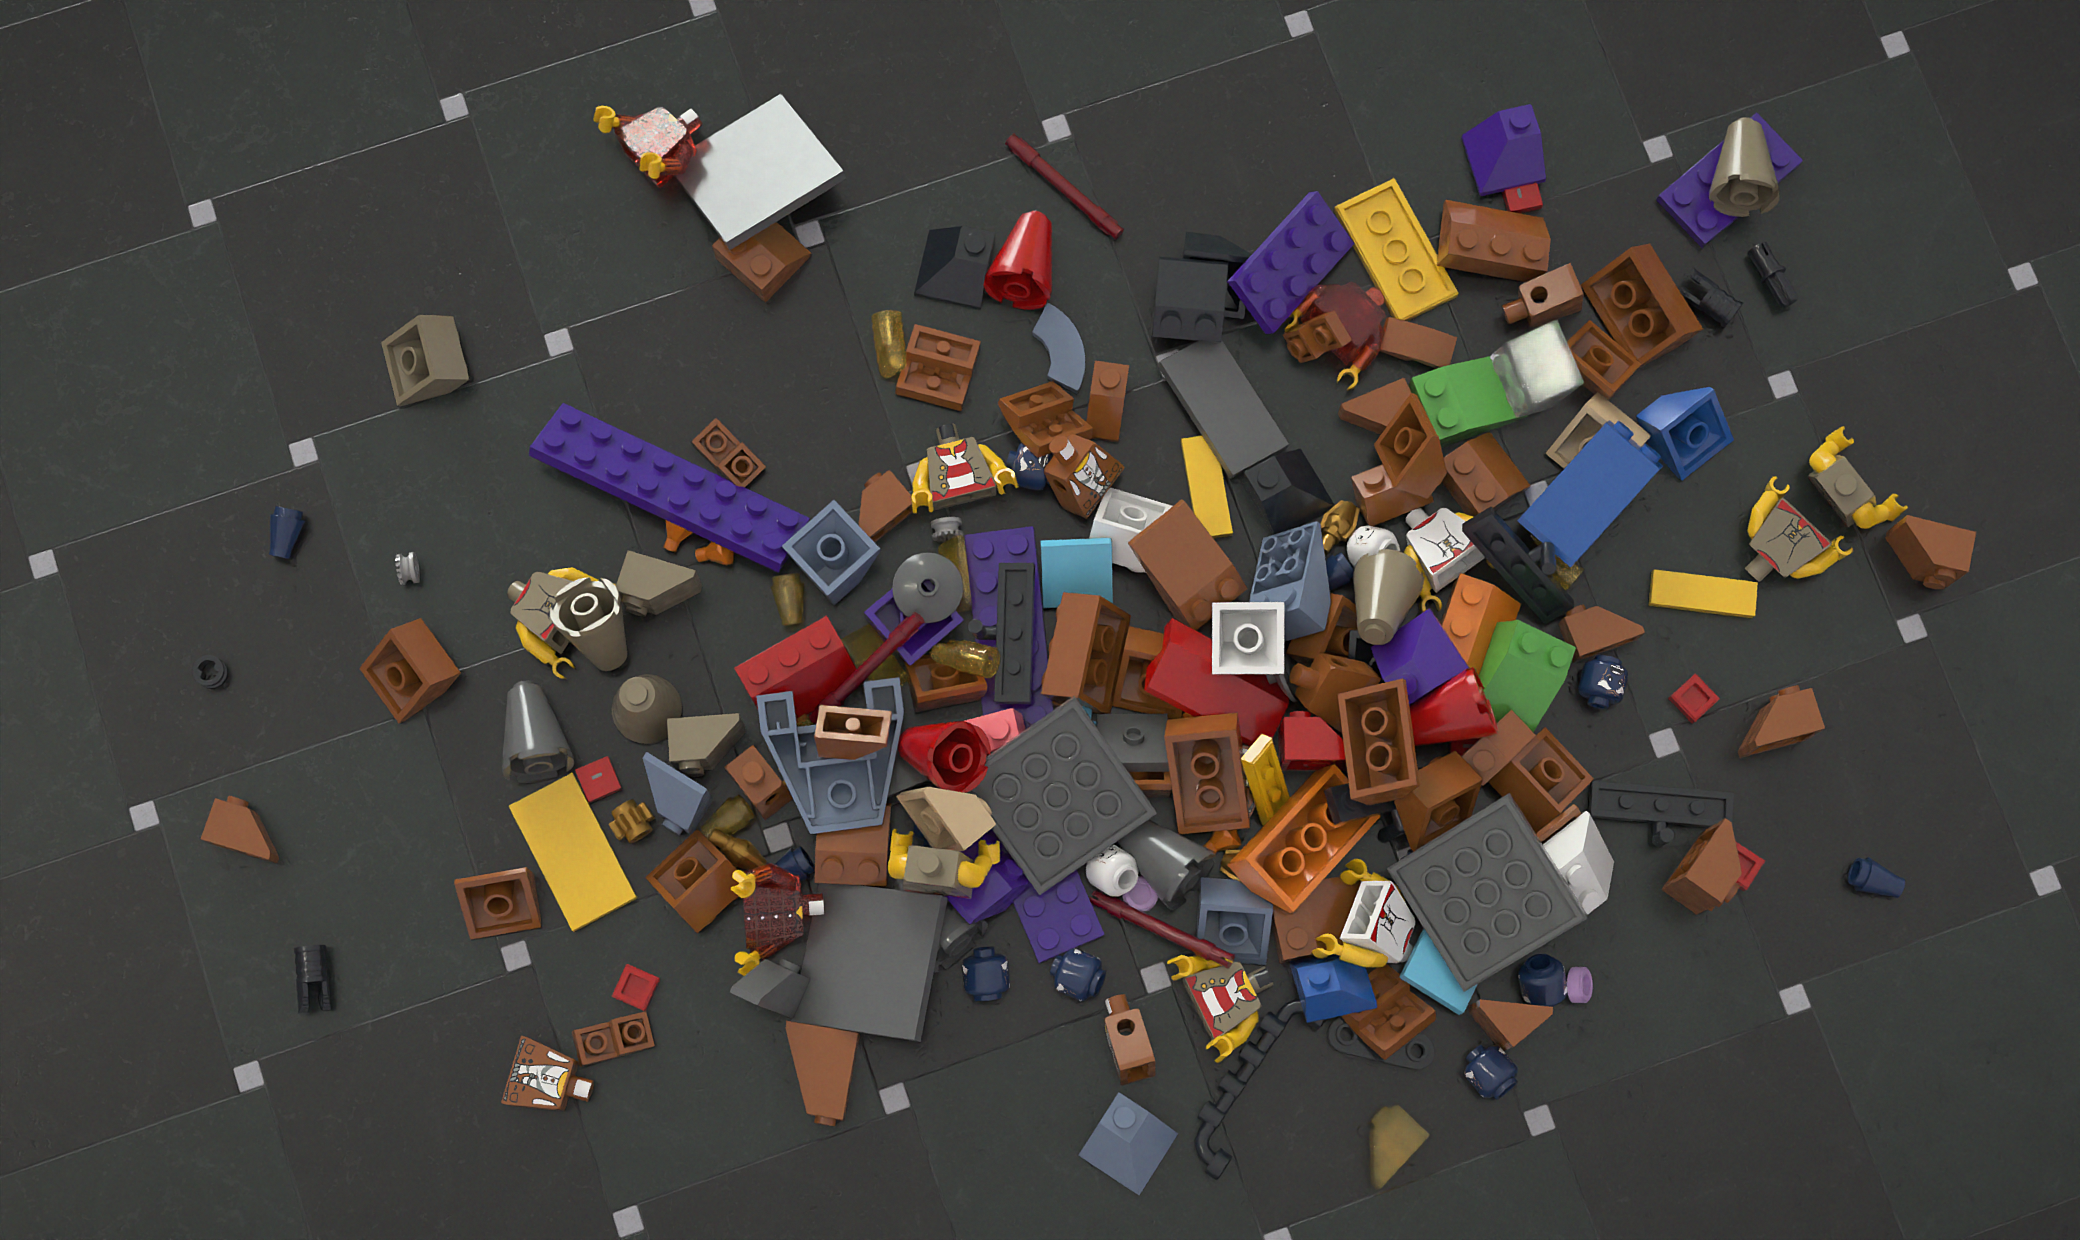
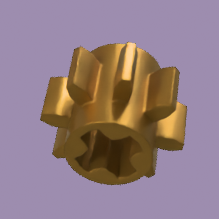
M631 799L622 803L611 812L615 820L609 823V826L619 841L626 837L631 844L642 839L653 830L648 822L655 819L645 802L637 805L635 800Z

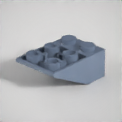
M1318 521L1265 537L1262 540L1249 602L1285 603V641L1324 631L1326 628L1331 598L1321 525Z

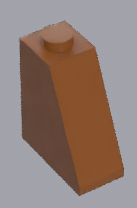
M787 1021L785 1028L806 1112L808 1115L815 1116L814 1123L835 1127L836 1120L845 1121L860 1035L857 1032Z

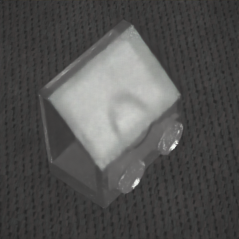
M1558 320L1547 323L1505 343L1490 356L1494 370L1499 376L1507 401L1512 407L1516 418L1550 409L1584 383Z

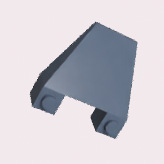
M899 677L863 683L866 708L891 711L892 718L887 747L856 760L818 756L814 739L816 725L797 727L792 691L756 696L761 733L810 834L882 825L904 715Z

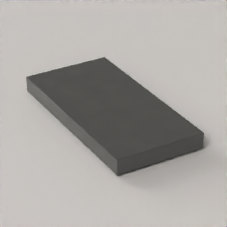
M1222 340L1221 342L1197 341L1159 361L1158 368L1230 479L1287 449L1289 443Z

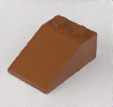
M1182 499L1128 542V545L1174 618L1194 630H1198L1212 618V603L1232 602L1248 589L1232 562Z
M1238 713L1168 719L1164 738L1179 834L1250 828L1246 777L1241 762L1243 745Z
M1340 877L1323 879L1293 913H1289L1273 904L1271 927L1279 963L1283 964L1314 957L1312 950L1316 948L1327 951L1326 944L1315 939L1324 934H1332L1337 939L1338 944L1343 945L1344 942L1340 939V936L1362 881L1359 880L1353 885H1348Z

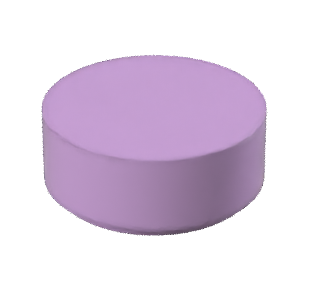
M1138 876L1135 886L1123 894L1122 898L1129 906L1139 911L1147 912L1155 906L1158 896L1144 877Z
M1571 967L1567 977L1569 999L1572 1003H1587L1592 996L1593 990L1591 973L1587 967Z

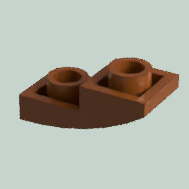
M1335 310L1306 321L1283 334L1287 341L1289 352L1300 363L1317 359L1326 351L1343 347L1352 340Z
M1387 317L1377 350L1405 361L1414 360L1438 369L1450 365L1457 337L1419 324Z
M717 418L690 442L721 474L736 486L746 487L766 468L743 442L740 443Z
M646 1011L572 1031L580 1067L618 1058L655 1046Z

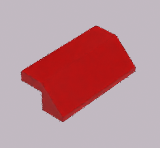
M1173 618L1164 627L1162 650L1147 666L1144 691L1193 717L1238 713L1242 742L1249 746H1252L1261 734L1273 739L1289 705V698L1281 690L1278 683L1270 684L1266 674L1213 675L1211 638Z

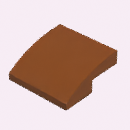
M915 324L906 349L905 361L896 385L895 394L962 411L981 341Z
M1054 381L1000 398L998 401V405L1014 433L1037 458L1052 453L1049 445L1058 436L1068 437L1071 434H1075L1088 440L1092 438L1093 427L1072 410L1074 398Z
M1387 964L1383 967H1377L1368 974L1377 1002V1008L1341 1016L1350 1028L1384 1060L1436 1020V1010L1410 991V984L1399 978L1400 974Z

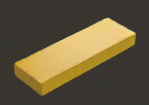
M1203 436L1181 439L1193 513L1213 539L1232 536L1233 531L1221 464Z
M1654 569L1651 572L1648 606L1753 618L1756 611L1758 582Z
M1261 734L1243 755L1241 762L1261 824L1264 826L1290 796L1272 738Z

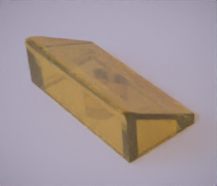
M958 535L940 544L938 554L949 559L961 574L963 595L956 611L962 612L971 610L972 599L965 541L962 535Z
M870 623L841 639L848 654L858 667L884 643ZM892 654L867 678L868 681L899 677L900 686L908 682L906 672Z

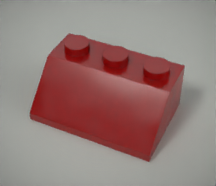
M825 616L734 669L757 710L756 696L792 691L797 722L814 712V708L831 691H835L856 670V667L830 620Z

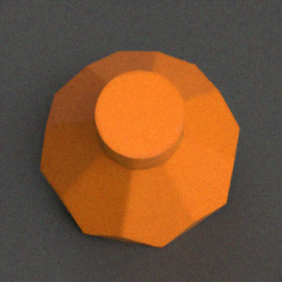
M666 520L667 539L663 547L669 551L676 552L680 542L693 532Z
M712 541L706 547L695 550V556L699 563L710 560L723 565H731L734 561L733 551Z
M1237 829L1213 831L1210 840L1203 846L1210 849L1213 853H1217L1221 850L1238 848L1242 843Z

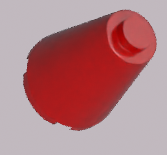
M1030 211L1029 213L1022 214L985 275L984 288L995 300L1002 303L1003 298L1014 301L1012 306L1014 308L1033 310L1042 308L1046 305L1047 299H1050L1052 294V223L1045 214L1039 211Z
M1474 667L1465 669L1409 706L1415 746L1490 737L1498 734V726L1490 701L1486 699L1483 691L1484 686Z
M954 721L909 727L903 731L898 741V752L901 758L940 789L967 793L977 787L986 776L988 767L985 764L987 754L991 755L990 743L984 731L969 722Z

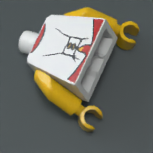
M1421 508L1412 510L1407 515L1405 522L1412 529L1406 534L1408 546L1405 548L1404 553L1413 558L1417 563L1416 568L1424 576V584L1420 593L1422 600L1419 603L1421 614L1426 611L1425 603L1428 600L1434 601L1438 611L1442 608L1441 600L1431 595V589L1437 593L1455 580L1460 573L1463 574L1485 558L1462 532V524L1474 516L1459 512L1453 513L1447 508L1439 509L1430 517ZM1486 559L1487 564L1491 568H1494L1492 564Z
M1351 860L1345 865L1351 870L1343 871L1340 874V878L1348 885H1353L1359 880L1362 882L1340 936L1344 943L1343 945L1338 944L1337 939L1332 934L1321 935L1315 939L1324 942L1327 951L1316 948L1312 950L1313 955L1322 959L1335 954L1339 955V960L1361 967H1383L1386 963L1407 961L1413 950L1409 940L1415 926V917L1408 908L1402 892L1397 884L1375 872L1372 875L1368 873L1367 866L1363 860Z

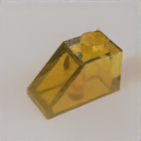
M1398 1104L1391 1109L1385 1105L1371 1120L1375 1125L1369 1132L1371 1184L1376 1189H1381L1430 1136Z

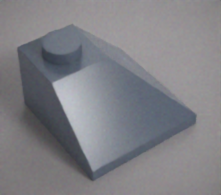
M835 500L830 502L782 545L788 555L833 605L838 603L861 582L881 551Z
M646 752L643 756V761L657 812L665 819L662 825L679 836L682 831L691 835L714 801L713 797L705 787Z
M1201 877L1196 937L1216 944V947L1234 954L1235 957L1232 962L1240 961V963L1266 965L1273 904L1252 893L1237 880Z
M1118 1092L1078 1156L1137 1195H1140L1178 1133L1153 1114Z

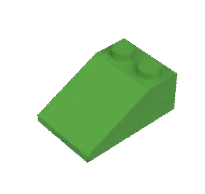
M1503 354L1443 366L1411 378L1408 385L1411 393L1418 396L1439 437L1441 448L1528 416Z
M1520 620L1497 622L1479 673L1484 686V694L1486 699L1490 701L1496 722L1512 709L1534 732L1566 679L1576 647Z

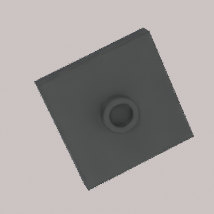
M1097 714L1098 730L1128 772H1169L1164 738L1168 720L1167 714Z

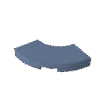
M1047 303L1032 331V335L1043 343L1049 353L1050 369L1047 379L1078 394L1085 372V352L1081 337L1071 320L1058 308Z

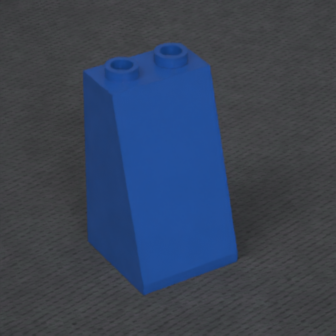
M1610 420L1606 422L1517 520L1542 543H1553L1555 554L1569 567H1572L1663 467L1658 462L1661 458L1660 455L1647 444H1644L1642 447L1631 439L1634 433L1620 421H1617L1616 424Z

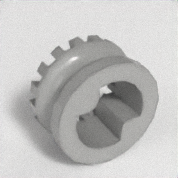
M944 517L931 521V528L935 529L932 539L937 542H945L946 538H948V541H951V538L952 540L961 539L963 531L958 528L962 525L961 518Z
M410 552L407 557H404L402 554H396V567H400V569H396L397 572H400L397 574L400 584L406 585L408 580L419 583L420 572L416 553Z

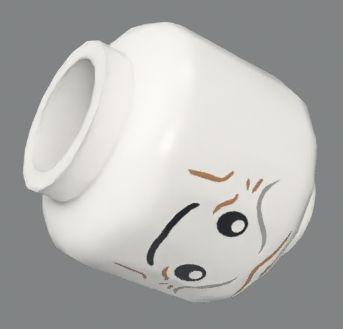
M1369 525L1359 527L1353 532L1347 542V554L1349 562L1353 567L1367 553L1368 556L1378 554V551L1382 549L1400 551L1397 539L1391 531Z
M1111 845L1088 861L1086 865V877L1090 884L1109 896H1121L1135 886L1138 880L1139 870L1135 858L1116 845Z

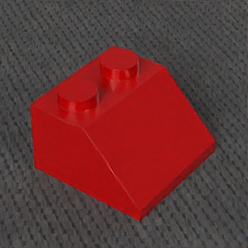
M1294 711L1290 712V717L1283 718L1278 728V756L1280 757L1279 763L1282 771H1316L1335 764L1341 771H1347L1343 739L1321 717H1311V712Z

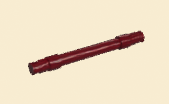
M1015 133L1006 140L1005 145L1010 147L1015 155L1026 165L1034 168L1082 210L1098 228L1113 237L1114 240L1121 236L1124 228L1119 226L1118 222L1103 208L1095 205L1040 157V153L1032 146L1016 136Z
M913 612L909 618L906 617L889 634V638L835 691H831L814 708L815 711L809 715L811 722L816 725L820 705L841 707L844 704V700L898 647L901 648L919 630L918 628L925 623L923 617L917 612Z
M1094 890L1092 893L1093 896L1099 898L1098 900L1090 897L1091 904L1106 910L1108 914L1119 919L1123 918L1193 951L1195 955L1207 961L1212 960L1227 969L1230 968L1232 963L1226 961L1225 958L1234 961V954L1216 947V944L1205 939H1199L1129 906L1125 901L1116 897L1112 898L1098 890Z

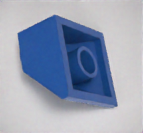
M1711 387L1662 395L1636 415L1639 425L1651 435L1647 440L1648 444L1660 455L1661 459L1680 480H1684L1734 440L1716 393Z
M1335 954L1322 959L1314 956L1290 961V968L1307 1023L1377 1008V1002L1366 967L1339 960V955Z

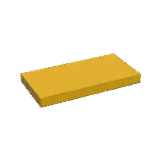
M1395 178L1334 207V213L1355 243L1353 247L1392 318L1409 321L1458 296L1459 293L1445 268L1437 266L1438 255Z
M573 773L509 805L573 932L637 899Z

